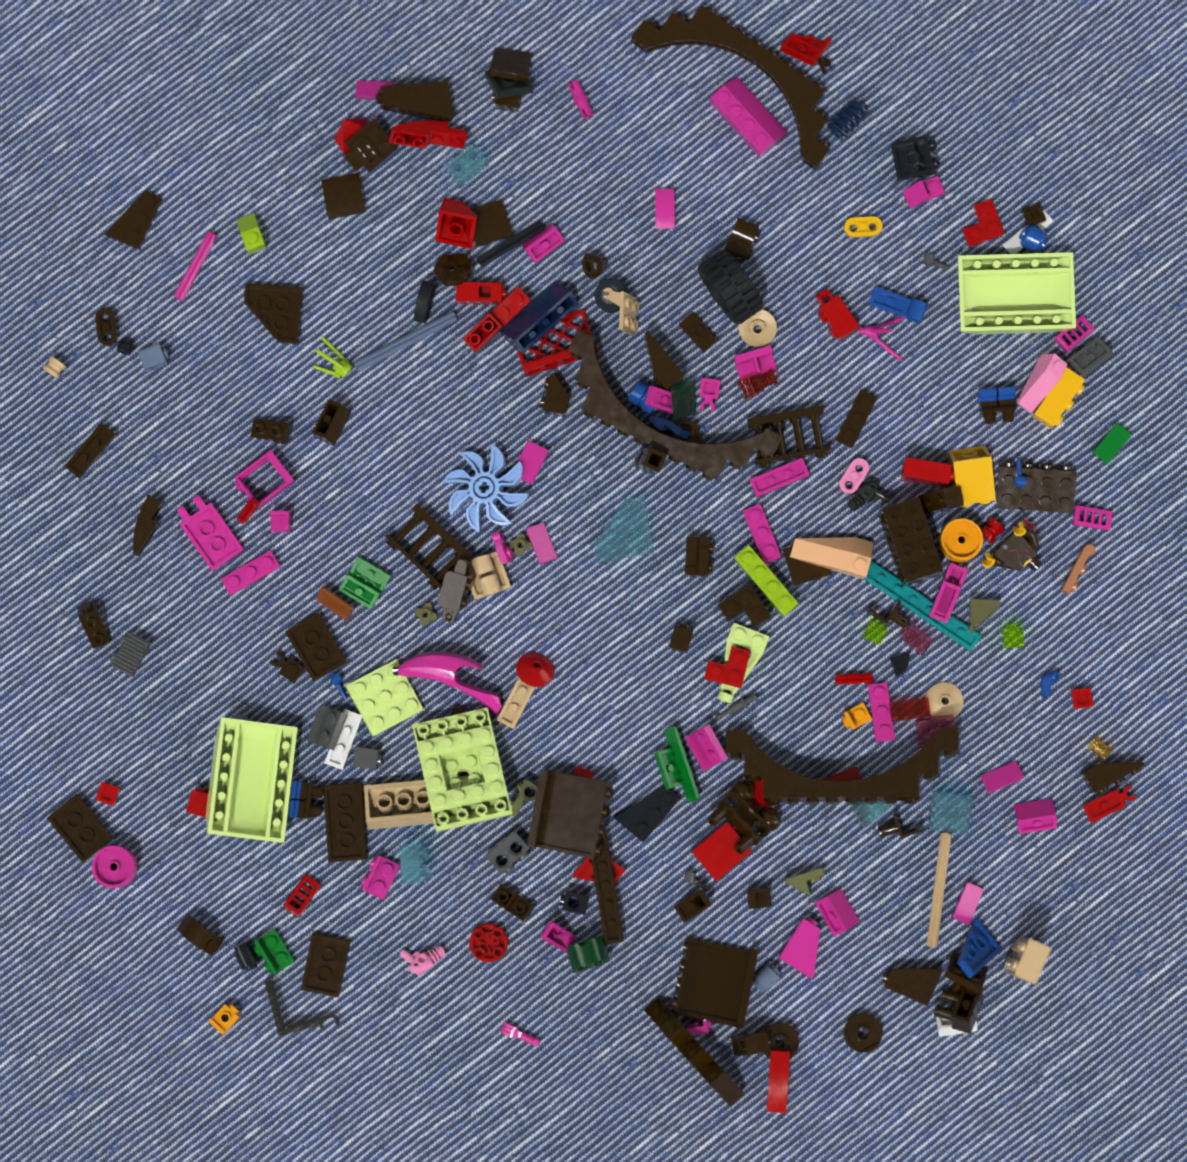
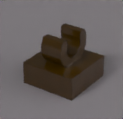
M1040 203L1021 210L1027 226L1046 222Z

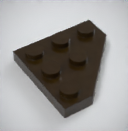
M245 284L244 304L279 344L298 345L303 288Z

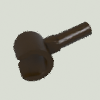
M819 58L817 62L821 72L826 74L825 67L832 69L829 59Z

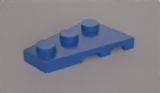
M978 918L971 925L957 962L969 978L974 976L1002 949Z

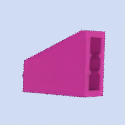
M808 917L807 920L802 918L778 958L812 979L815 971L820 928L816 927L818 925L816 921Z

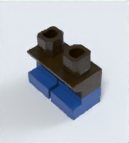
M1004 387L997 390L996 388L978 390L980 415H983L985 424H995V414L1002 413L1003 423L1014 421V412L1017 409L1015 387Z
M291 781L289 798L303 799L305 801L289 800L287 817L310 819V817H320L322 806L312 805V798L323 799V788L314 786L311 783Z

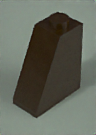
M938 968L890 969L883 976V987L928 1006L943 970Z

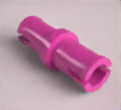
M579 80L572 81L568 84V87L574 97L573 102L578 106L583 119L590 118L594 113L587 101L588 96L584 94Z

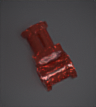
M768 369L767 373L760 376L756 374L739 381L737 386L741 387L745 396L744 400L747 401L764 392V388L772 384L777 385L778 382L772 369Z

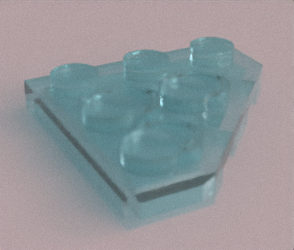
M644 496L623 501L616 514L594 543L597 563L654 553Z

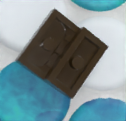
M358 173L321 180L328 219L366 212Z
M793 546L782 549L794 586L832 575L830 569L791 558L790 554Z

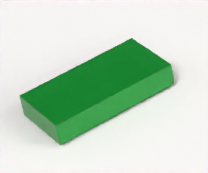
M1116 423L1092 453L1107 465L1132 434Z

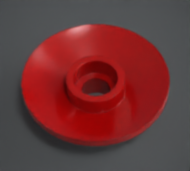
M527 653L518 660L516 672L519 679L526 685L542 687L552 680L554 667L546 656L540 653Z

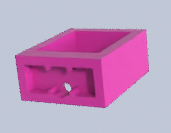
M271 450L234 477L237 481L235 486L241 493L245 491L248 495L247 502L256 497L243 481L270 461L285 480L281 486L259 501V506L257 507L259 510L295 483L294 479Z

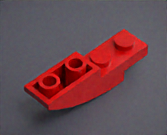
M414 121L392 127L389 143L426 149L427 144L464 149L467 130L448 128L449 122Z
M518 286L491 313H488L463 340L475 353L496 337L500 333L499 330L518 315L532 299Z

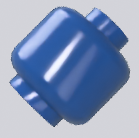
M1034 224L1026 225L1019 236L1021 240L1020 245L1033 253L1039 249L1043 250L1048 243V240H1046L1047 232Z

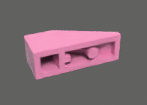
M1055 353L1040 355L1016 403L1027 412L1032 413L1058 383L1068 364Z

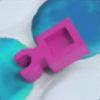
M701 378L699 398H704L700 405L701 411L708 404L711 406V413L714 412L715 405L712 399L718 400L720 380Z
M502 531L491 534L496 544L495 549L501 565L514 562L512 558L514 557L513 551L505 543Z

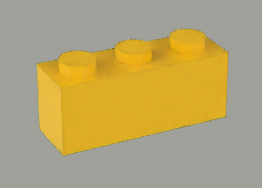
M1066 367L1058 383L1047 394L1032 417L1050 429L1054 425L1058 427L1064 419L1061 416L1065 410L1069 411L1074 404L1072 399L1075 394L1079 396L1083 391L1085 379Z

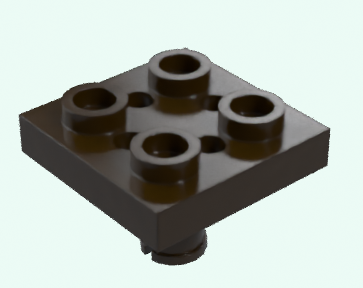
M953 950L944 977L954 981L951 989L954 992L960 993L964 986L979 994L983 988L988 967L983 966L974 976L969 978L957 963L961 953Z

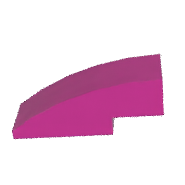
M951 562L949 563L929 614L930 617L945 623L948 622L968 569Z

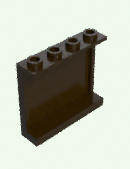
M540 770L527 846L588 857L592 860L598 859L603 851L601 840L606 833V825L604 823L610 811L608 801L613 794L612 782L551 770Z
M690 935L689 941L685 940L683 952H686L685 960L681 959L679 971H682V976L677 978L675 989L679 990L678 996L673 997L671 1007L675 1009L674 1015L743 1029L759 950L751 948L748 951L692 939L693 936Z

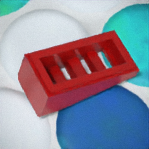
M305 874L284 903L283 908L297 918H300L322 884ZM307 882L309 885L314 887V889H309L304 885V883ZM300 889H302V890H304L305 892H307V893L309 894V896L307 897L306 895H304L303 893H301V892H300ZM296 895H297L298 897H300L301 899H303V900H304V903H302V902H300L299 900H297V899L295 898ZM292 902L295 903L297 906L300 907L299 910L290 904Z

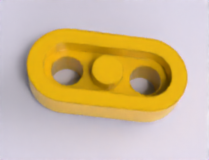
M874 216L850 218L844 225L845 234L851 238L874 237L879 235L882 230L881 220ZM869 225H875L876 229L870 230ZM856 226L857 230L851 231L850 227Z

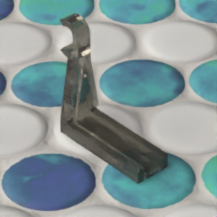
M273 981L265 982V989H267L278 1036L318 1025L323 1030L322 1022L329 1018H334L335 1024L339 1026V1018L335 1014H328L288 1025V1028L285 1029Z

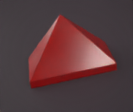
M365 118L344 119L334 137L335 142L343 153L349 151L343 142L367 122Z

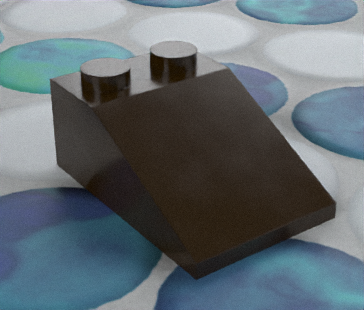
M649 331L645 332V344L654 380L653 385L670 392L683 382L684 374Z

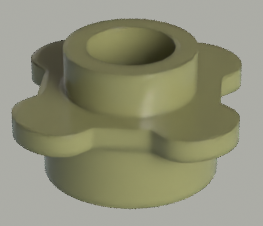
M522 533L518 534L515 540L509 542V546L516 551L517 556H522L526 550H530L532 547L531 542H528Z
M429 603L414 611L422 626L437 618V614L432 611V605Z

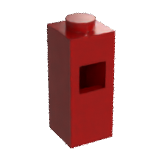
M464 282L456 286L457 304L499 305L502 299L506 298V288H503L502 283Z

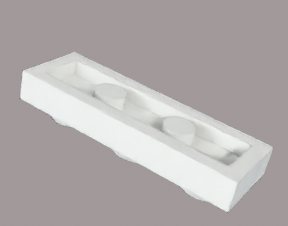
M344 709L343 713L347 714L336 747L334 751L329 749L325 764L341 770L344 769L362 721L360 714Z

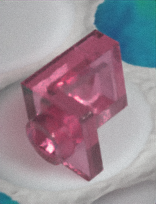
M913 623L903 630L901 639L921 656L924 655L934 642L932 638L918 629Z

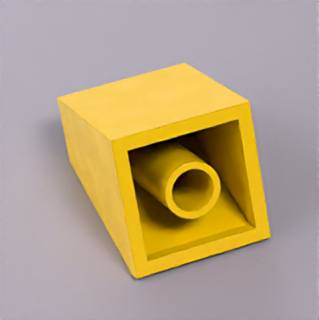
M986 446L947 451L949 464L952 465L951 470L955 471L952 485L953 487H961L964 505L961 507H968L973 503L988 504L996 500L992 456Z

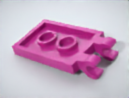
M197 495L192 500L199 508L198 512L190 516L184 506L177 509V512L184 520L180 523V526L209 568L214 571L244 549L213 504L209 503L206 505L200 495Z

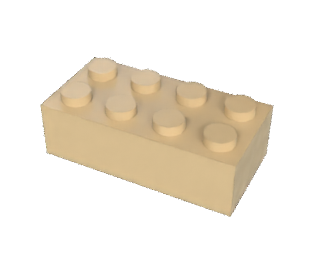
M1020 937L1018 940L1015 939L1011 948L1014 952L1011 957L1007 958L1004 964V968H1006L1005 973L1036 985L1051 948L1030 938Z

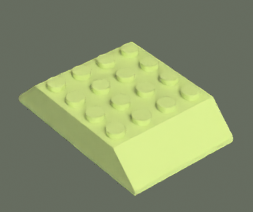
M1073 252L958 256L961 332L980 335L1053 333L1076 329Z
M221 717L215 736L207 800V834L284 843L298 727Z

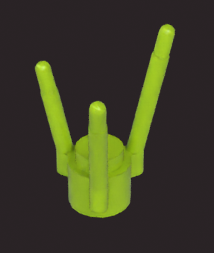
M322 336L321 340L341 360L338 359L336 361L319 349H315L316 353L334 364L332 369L335 371L313 365V368L331 374L338 379L340 377L345 378L352 368V365L349 364L350 361Z

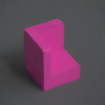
M270 511L271 532L291 533V513L289 511Z

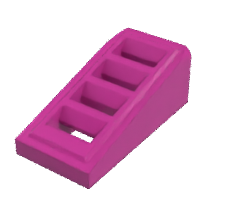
M1083 315L1076 320V327L1082 333L1081 336L1074 329L1062 331L1053 339L1065 354L1095 330ZM1082 322L1088 330L1085 332L1078 323ZM1071 331L1077 339L1074 341L1067 332ZM1064 335L1071 342L1070 345L1062 338Z
M1076 505L1074 506L1072 526L1110 531L1113 511ZM1081 512H1084L1083 521H1080ZM1088 513H1092L1090 523L1087 522ZM1095 514H1099L1098 524H1094ZM1103 515H1107L1105 525H1102Z

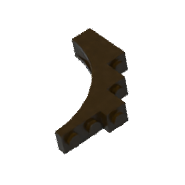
M659 997L644 1010L664 1035L730 1107L745 1095Z

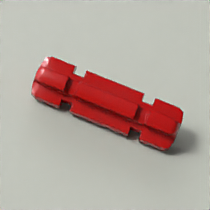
M256 498L249 500L240 514H238L237 520L240 521V524L247 522L259 506V501H256Z
M862 673L835 675V684L837 685L844 683L862 684V682L870 684L873 682L872 673H864V675Z

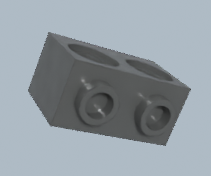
M514 831L485 857L500 874L503 872L508 874L515 868L513 863L518 859L523 861L529 855L528 850L530 848ZM514 842H519L522 845L521 852H512L511 845ZM499 855L507 857L506 865L499 866L496 860Z

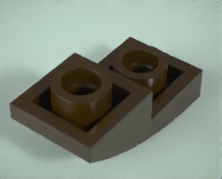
M502 883L491 898L492 901L523 922L528 919L536 907Z

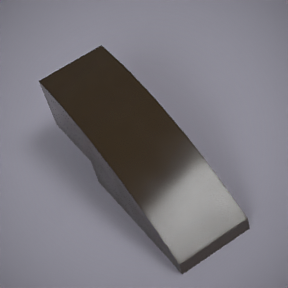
M150 495L147 496L141 507L134 530L133 553L139 557L160 526L154 520L164 504Z

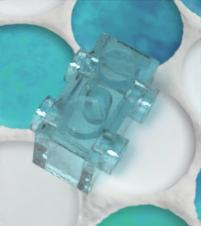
M475 144L464 147L460 152L461 154L456 159L452 157L448 160L446 167H444L445 172L459 188H462L489 166L488 160Z

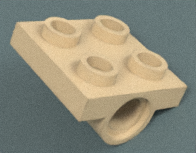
M497 552L482 555L471 560L469 572L473 573L472 579L474 583L471 590L475 601L511 588L506 571L500 563Z

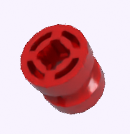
M992 517L987 521L985 527L980 528L983 538L990 544L996 540L997 535H1001L1005 531L1004 527Z

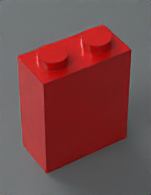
M906 457L903 461L900 481L946 488L948 484L953 482L955 471L951 470L952 465Z
M728 822L723 824L691 851L715 881H718L752 852L750 847L742 855L735 851L734 846L741 838L737 834L739 831L732 824L729 825Z

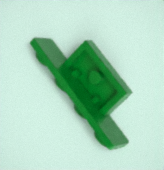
M676 726L665 729L664 733L669 749L654 753L665 789L668 790L682 785L688 803L699 800V789L695 784L693 771L689 766L687 753L681 742V735Z

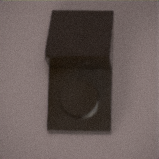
M701 888L675 905L674 908L685 923L710 907L712 903Z

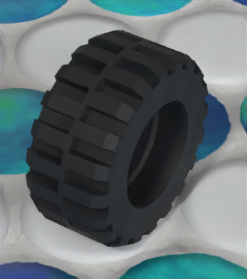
M719 250L699 264L697 271L707 290L733 323L742 324L762 310L764 304L758 290L744 269L728 251Z

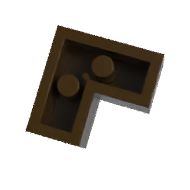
M751 585L743 588L717 606L727 623L742 613L746 615L753 628L758 627L771 618V615Z

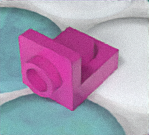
M703 1021L702 1026H699V1022L688 1024L686 1029L693 1036L709 1033L708 1029L712 1027L711 1022Z

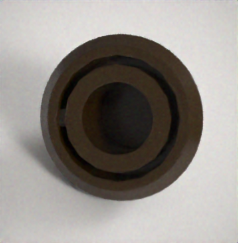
M586 253L582 259L585 275L590 279L599 277L603 270L607 268L606 259L595 253Z

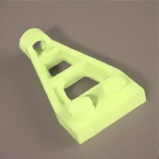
M733 623L726 641L724 664L727 665L732 646H740L750 650L751 657L747 663L745 680L763 655L770 636ZM721 684V690L717 699L731 704L734 694L739 688Z

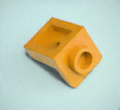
M864 703L842 713L844 717L841 718L845 727H850L851 731L872 720Z

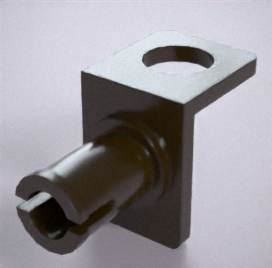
M895 601L884 617L870 608L866 609V612L881 623L887 624L892 620L903 630L908 626L906 624H909L911 619H908L898 611V607L901 604L900 601Z
M897 812L893 813L894 822L878 826L879 832L887 830L880 833L881 838L898 833L902 839L924 831L921 828L905 834Z

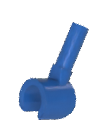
M1016 460L1017 472L1014 484L1024 488L1027 483V477L1021 476V460Z
M335 673L331 677V682L339 690L342 698L346 699L348 697L339 684L344 679L338 673Z

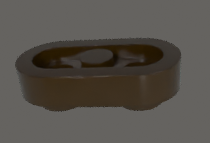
M102 308L95 315L98 340L102 345L110 347L118 340L116 319L110 309ZM104 316H109L107 322L103 321ZM111 334V339L106 340V335Z

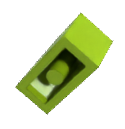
M254 213L236 219L249 255L267 249Z

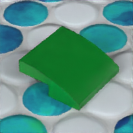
M358 556L338 591L371 610L385 589L392 574Z

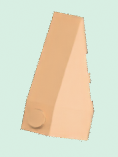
M857 537L795 538L790 557L864 579L867 576L872 559L874 543Z

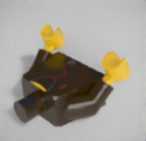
M1022 521L1019 522V526L1017 528L1013 526V532L995 549L993 557L990 553L985 554L987 560L981 559L983 566L986 568L997 566L1020 571L1027 565L1035 572L1042 564L1035 557L1040 549L1036 532L1024 526Z

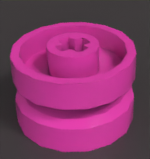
M122 846L104 847L97 852L92 862L93 876L98 883L108 888L127 886L134 880L138 871L137 858L132 851ZM114 863L117 864L116 870H112Z

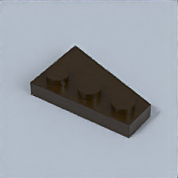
M144 190L104 235L140 250L162 203V197Z

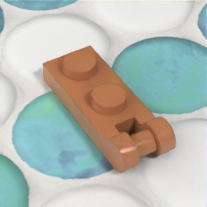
M1088 544L1082 548L1060 592L1067 595L1070 591H1075L1079 583L1076 581L1079 574L1083 575L1087 568L1085 564L1087 558L1096 551L1093 545Z

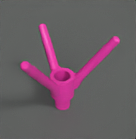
M899 317L879 325L859 328V334L871 337L872 340L881 345L899 361L903 360L878 337L879 333L892 332L891 328L883 327L900 322L905 318Z

